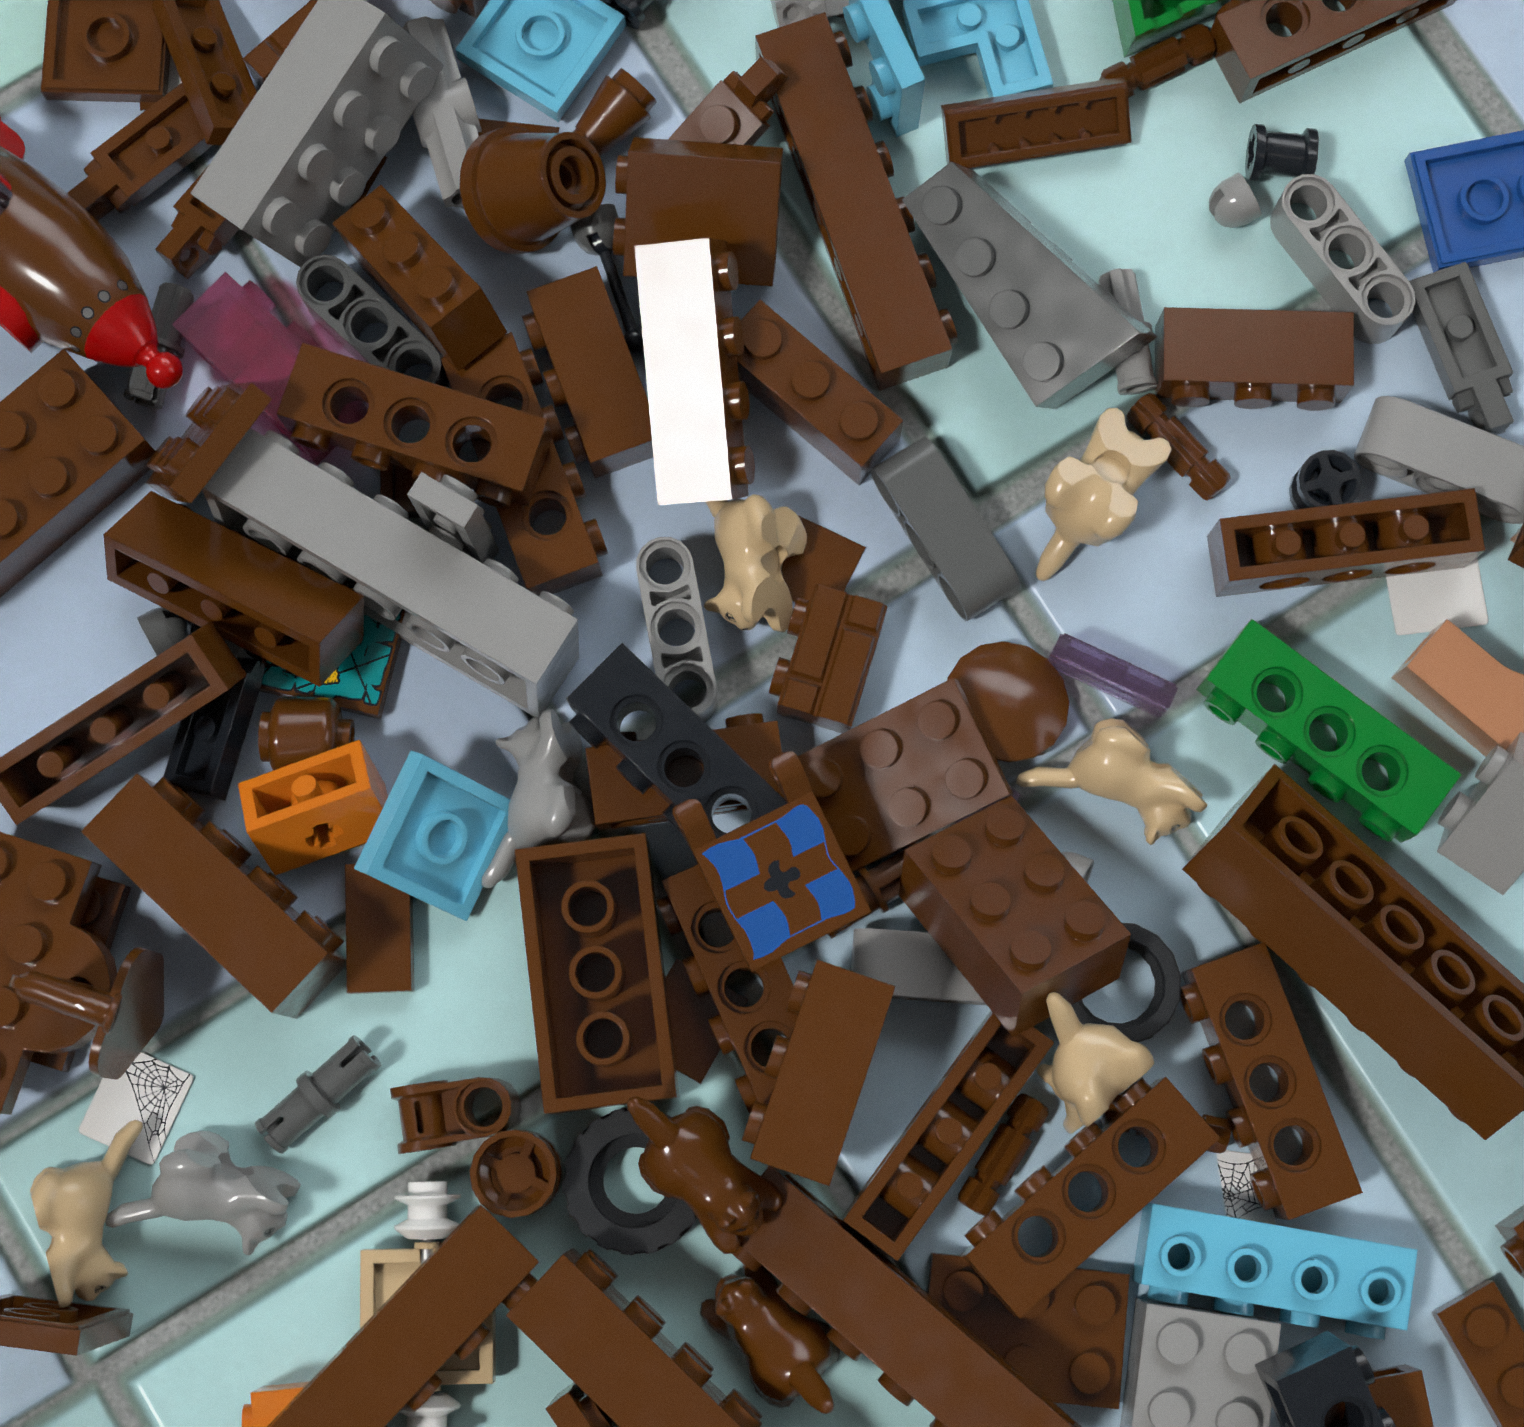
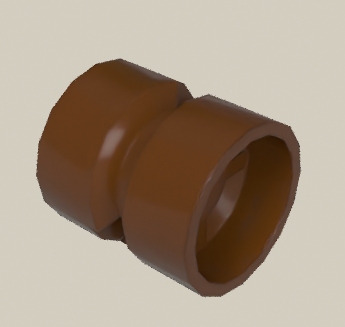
M519 1129L498 1132L485 1140L474 1154L470 1168L472 1190L480 1204L496 1215L509 1218L530 1215L551 1204L561 1189L564 1176L562 1157L554 1143L540 1133Z

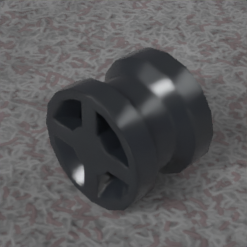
M1336 450L1319 451L1311 455L1292 477L1289 487L1290 502L1295 510L1353 503L1359 496L1362 486L1361 472L1355 461L1345 453ZM1319 490L1323 494L1328 495L1329 501H1326V498L1320 496L1318 493L1313 492Z

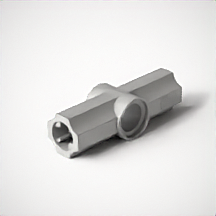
M424 16L407 21L402 28L444 64V67L436 77L431 92L420 101L412 115L422 147L428 148L445 207H460L464 209L460 193V170L468 148L479 137L478 133L482 132L467 79L460 76L444 19H432Z

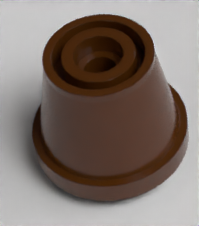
M514 126L486 132L470 145L460 170L462 204L472 227L487 244L507 254H524L546 247L556 238L561 230L582 218L592 215L601 205L606 188L605 170L598 152L586 138L573 132L533 133L527 129Z

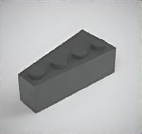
M950 162L902 199L1036 407L1059 408L1158 337L1118 303L1119 301L1106 289L1082 271L1063 250L1039 232L1023 214L974 170Z

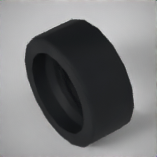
M1122 923L1131 933L1128 949L1140 954L1149 964L1155 980L1154 997L1148 1009L1135 1020L1125 1023H1111L1094 1016L1084 1005L1082 999L1072 1004V1007L1082 1024L1113 1025L1131 1041L1141 1042L1152 1038L1170 1022L1180 1002L1181 974L1173 952L1157 934L1137 924Z

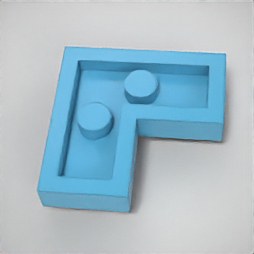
M849 0V4L843 7V14L849 32L856 43L865 41L873 60L869 61L872 83L866 87V91L875 116L880 122L888 119L896 138L918 129L925 77L888 0Z
M906 0L902 2V16L912 51L919 67L976 53L989 98L1053 87L1052 77L1029 0Z

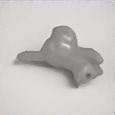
M553 709L543 711L540 718H532L527 725L517 729L512 735L505 738H497L496 740L498 747L509 751L513 755L519 770L518 781L509 802L508 832L504 835L491 863L482 876L481 882L485 888H492L508 875L516 860L515 849L586 841L594 833L596 824L592 799L587 797L585 792L578 789L573 783L575 771L582 757L580 734L569 722L561 725Z
M211 1131L191 1132L179 1138L175 1143L174 1152L164 1156L160 1161V1175L152 1185L151 1198L121 1204L107 1214L105 1223L106 1226L115 1228L130 1222L162 1216L183 1221L215 1220L225 1222L233 1226L242 1236L243 1253L251 1255L261 1241L270 1238L278 1229L286 1225L288 1218L286 1210L289 1204L286 1198L295 1196L301 1184L291 1175L273 1167H237L230 1159L228 1151L229 1142Z

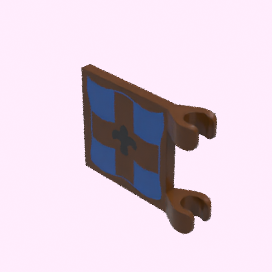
M793 751L783 752L768 761V769L787 803L716 838L707 815L697 799H688L672 809L673 817L689 845L751 972L871 912L812 791L797 754Z

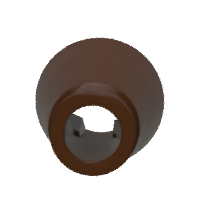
M620 68L612 78L607 75L604 77L576 124V129L573 133L586 138L601 157L602 154H606L651 119L648 112L657 101L641 83L627 71Z

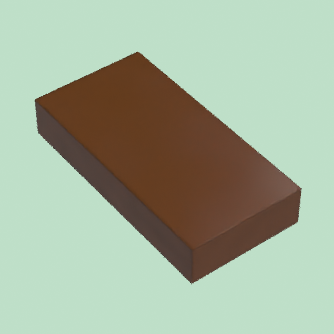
M345 864L347 993L414 992L413 896L355 870L356 864Z

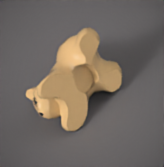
M1108 408L1100 415L1090 442L1080 461L1070 456L1054 466L1045 483V512L1056 529L1041 554L1036 569L1038 580L1045 581L1050 579L1064 565L1080 543L1100 546L1121 535L1135 519L1138 501L1133 494L1147 478L1166 462L1172 451L1169 441L1163 438L1143 440L1134 432L1128 431L1125 426V416L1118 408Z
M752 494L746 500L735 499L729 502L728 500L706 501L710 512L715 518V540L724 561L725 580L722 590L716 597L707 600L704 608L721 614L726 621L736 625L740 630H752L757 622L764 617L774 631L785 632L790 623L793 606L792 597L783 579L781 569L786 558L800 555L804 552L807 534L801 519L788 507L773 509L764 497Z
M1114 718L1102 720L1095 724L1091 738L1076 751L1067 768L1036 767L1020 773L1016 778V784L1021 787L1080 788L1090 794L1120 801L1137 808L1145 824L1144 835L1149 845H1153L1161 836H1167L1179 829L1188 827L1191 823L1192 813L1190 809L1195 812H1202L1208 805L1202 799L1203 794L1169 764L1152 762L1150 760L1149 745L1144 738L1126 721Z
M1052 992L1048 994L1046 1003L1059 1045L1054 1054L1052 1065L1041 1064L1037 1068V1073L1052 1087L1055 1095L1064 1101L1067 1115L1063 1121V1126L1066 1132L1072 1134L1081 1126L1086 1125L1088 1127L1109 1109V1105L1117 1095L1140 1079L1154 1065V1059L1146 1046L1139 1042L1131 1041L1113 1025L1082 1024L1072 1005L1061 994Z
M139 1120L128 1122L115 1134L102 1161L80 1162L64 1169L48 1167L34 1178L30 1193L39 1229L48 1232L52 1236L51 1244L46 1251V1257L59 1308L71 1304L74 1290L78 1298L85 1301H93L101 1292L109 1289L116 1279L128 1275L125 1265L114 1261L102 1244L104 1223L111 1202L113 1183L119 1175L131 1146L142 1130L143 1123Z

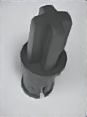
M165 282L159 286L152 314L157 328L159 352H169L181 359L184 357L185 350L180 344L193 306L194 296L191 290L174 283ZM133 367L123 396L128 400H134L136 397L134 402L136 404L153 409H162L168 388L161 389L152 385L147 379L146 367Z

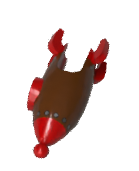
M0 117V183L12 193L8 207L0 215V326L30 353L45 342L96 362L121 367L144 366L146 367L147 379L157 388L166 389L177 385L183 376L182 362L172 353L159 352L157 328L147 296L127 255L95 217L53 181L24 161V141L15 131L3 123Z

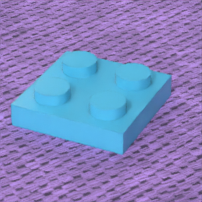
M490 0L455 51L458 60L559 122L625 29L626 20L623 14L600 0Z
M410 750L354 869L467 921L483 888L482 876L491 863L504 835L508 832V808L511 799L423 754Z

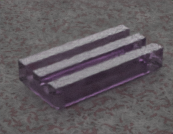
M1066 633L1064 635L1060 634L1047 660L1053 664L1058 672L1157 718H1161L1162 714L1170 708L1178 690L1175 687L1176 684Z

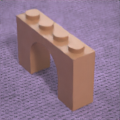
M1521 527L1510 539L1512 542L1515 543ZM1448 619L1426 636L1391 677L1485 757L1496 745L1506 750L1520 732L1524 733V674L1515 672L1502 665Z

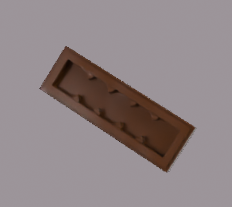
M1123 77L941 105L947 165L950 162H954L966 168L1131 143L1128 83Z

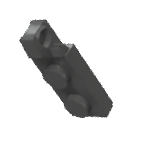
M1463 262L1410 280L1409 282L1415 291V305L1412 313L1448 400H1452L1457 413L1468 410V415L1474 427L1494 435L1504 433L1509 425L1514 422L1504 397L1511 395L1513 392L1509 380L1513 370L1468 264Z

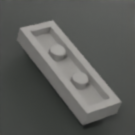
M421 472L407 495L427 530L429 531L434 526L448 532L463 545L464 549L462 552L481 563H484L486 559L494 560L499 552V548L490 531L492 526L483 516L485 510L474 502L478 495L453 477L443 475L440 482Z

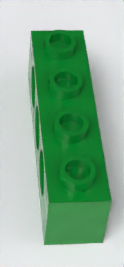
M1253 619L1240 630L1196 688L1198 692L1206 697L1203 704L1213 715L1230 725H1235L1237 721L1258 736L1255 743L1265 754L1283 764L1291 760L1310 775L1307 783L1316 792L1335 803L1343 799L1362 814L1359 821L1368 831L1387 842H1391L1395 838L1402 843L1417 836L1462 775ZM1269 683L1282 691L1285 697L1283 712H1271L1262 707L1257 698L1259 684ZM1312 722L1326 723L1334 730L1337 739L1334 751L1320 750L1312 743L1309 736V728ZM1365 760H1374L1380 763L1387 771L1388 785L1384 791L1374 790L1365 783L1362 777V765Z

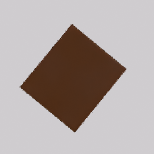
M799 516L807 534L803 554L786 558L781 569L792 601L796 603L798 597L809 600L814 584L844 591L866 547Z
M676 958L665 977L676 1070L701 1084L721 1049L708 1019L720 1013L710 990L697 995L683 962ZM728 987L725 988L726 996L731 1003L739 1007H745L748 1002L747 998Z

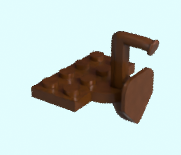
M0 832V1114L11 1115L34 1052L61 1054L81 1048L93 1039L89 1054L90 1072L99 1077L114 1080L122 1077L158 1031L163 1021L164 957L161 953L136 947L126 956L117 973L115 959L101 939L80 927L102 865ZM87 979L88 981H90L92 986L85 983H81L80 981Z

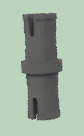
M353 1035L343 1047L313 1073L310 1071L302 1073L296 1079L298 1087L263 1118H259L255 1122V1126L260 1134L266 1131L269 1133L264 1137L265 1141L277 1152L283 1154L294 1141L321 1117L331 1118L341 1109L338 1102L373 1071H377L381 1067V1063L375 1055L371 1057L368 1055L372 1050L359 1037Z

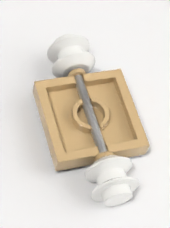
M447 1181L408 1182V1195L394 1196L395 1200L408 1205V1219L395 1225L394 1229L407 1239H421V1242H414V1248L360 1250V1328L441 1244V1241L434 1242V1239L447 1238L459 1225V1223L447 1218V1205L461 1198V1194H447ZM496 1309L483 1321L491 1331L473 1352L463 1361L453 1353L436 1371L435 1374L443 1381L441 1385L493 1384L496 1381ZM441 1385L435 1392L441 1391ZM433 1393L415 1412L405 1404L399 1413L407 1416V1427H447V1415L459 1409L461 1404L447 1393Z

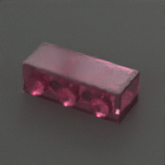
M224 272L172 325L185 343L229 384L252 382L271 397V402L261 414L318 466L336 446L329 444L327 451L321 452L292 441L290 439L292 432L286 429L276 413L302 342L319 348L320 346L295 321H292L287 327L281 324L271 314L276 305L255 283L248 280L241 286L228 273ZM353 401L345 405L339 414V421L345 424H353L363 419L368 411L363 401Z

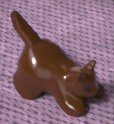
M638 1096L629 1098L627 1108L634 1122L649 1138L638 1162L640 1175L652 1191L668 1198L673 1197L683 1200L694 1212L714 1246L723 1254L735 1253L741 1243L740 1235L749 1236L758 1231L764 1220L763 1211L774 1212L782 1207L783 1195L775 1185L742 1164L731 1153L728 1143L730 1135L725 1122L709 1108L700 1106L689 1107L684 1113L669 1119L654 1104Z
M743 1265V1275L730 1274L721 1278L715 1288V1299H706L701 1303L700 1315L707 1325L730 1341L744 1354L749 1377L756 1393L769 1405L779 1408L789 1407L795 1400V1397L801 1395L817 1411L823 1414L831 1413L834 1410V1401L830 1388L821 1375L825 1372L827 1366H831L838 1361L840 1349L826 1335L831 1329L830 1326L814 1317L810 1318L794 1312L790 1305L776 1292V1289L779 1287L773 1274L763 1265L757 1272Z

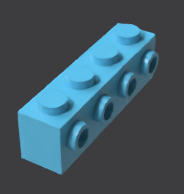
M1148 1203L1142 1209L1132 1281L1149 1285L1147 1298L1187 1305L1189 1293L1215 1297L1214 1310L1253 1317L1255 1304L1280 1308L1279 1321L1319 1328L1320 1316L1346 1320L1345 1333L1385 1340L1386 1327L1406 1331L1408 1329L1418 1250Z

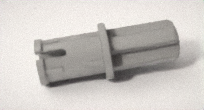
M1119 268L1101 275L1099 285L1117 299L1118 303L1134 318L1152 331V325L1144 321L1136 274L1133 270ZM1149 344L1115 367L1118 380V394H1140L1157 387Z

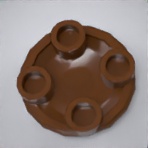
M1005 641L980 645L962 656L947 680L951 678L958 679L997 760L1016 762L1044 755L1050 751L1067 724L1070 701L1064 679L1049 659L1028 646Z

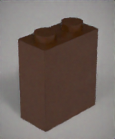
M634 137L628 150V156L618 155L615 176L616 194H626V217L615 218L613 234V255L624 256L623 276L637 277L634 246L712 238L726 240L727 250L734 253L738 265V284L773 287L776 270L783 148Z

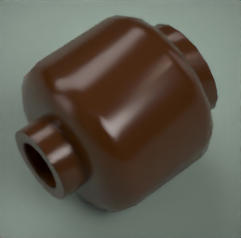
M284 696L275 701L271 712L263 711L260 716L258 730L259 756L261 762H270L272 770L355 741L354 720L343 719L341 708L334 698Z

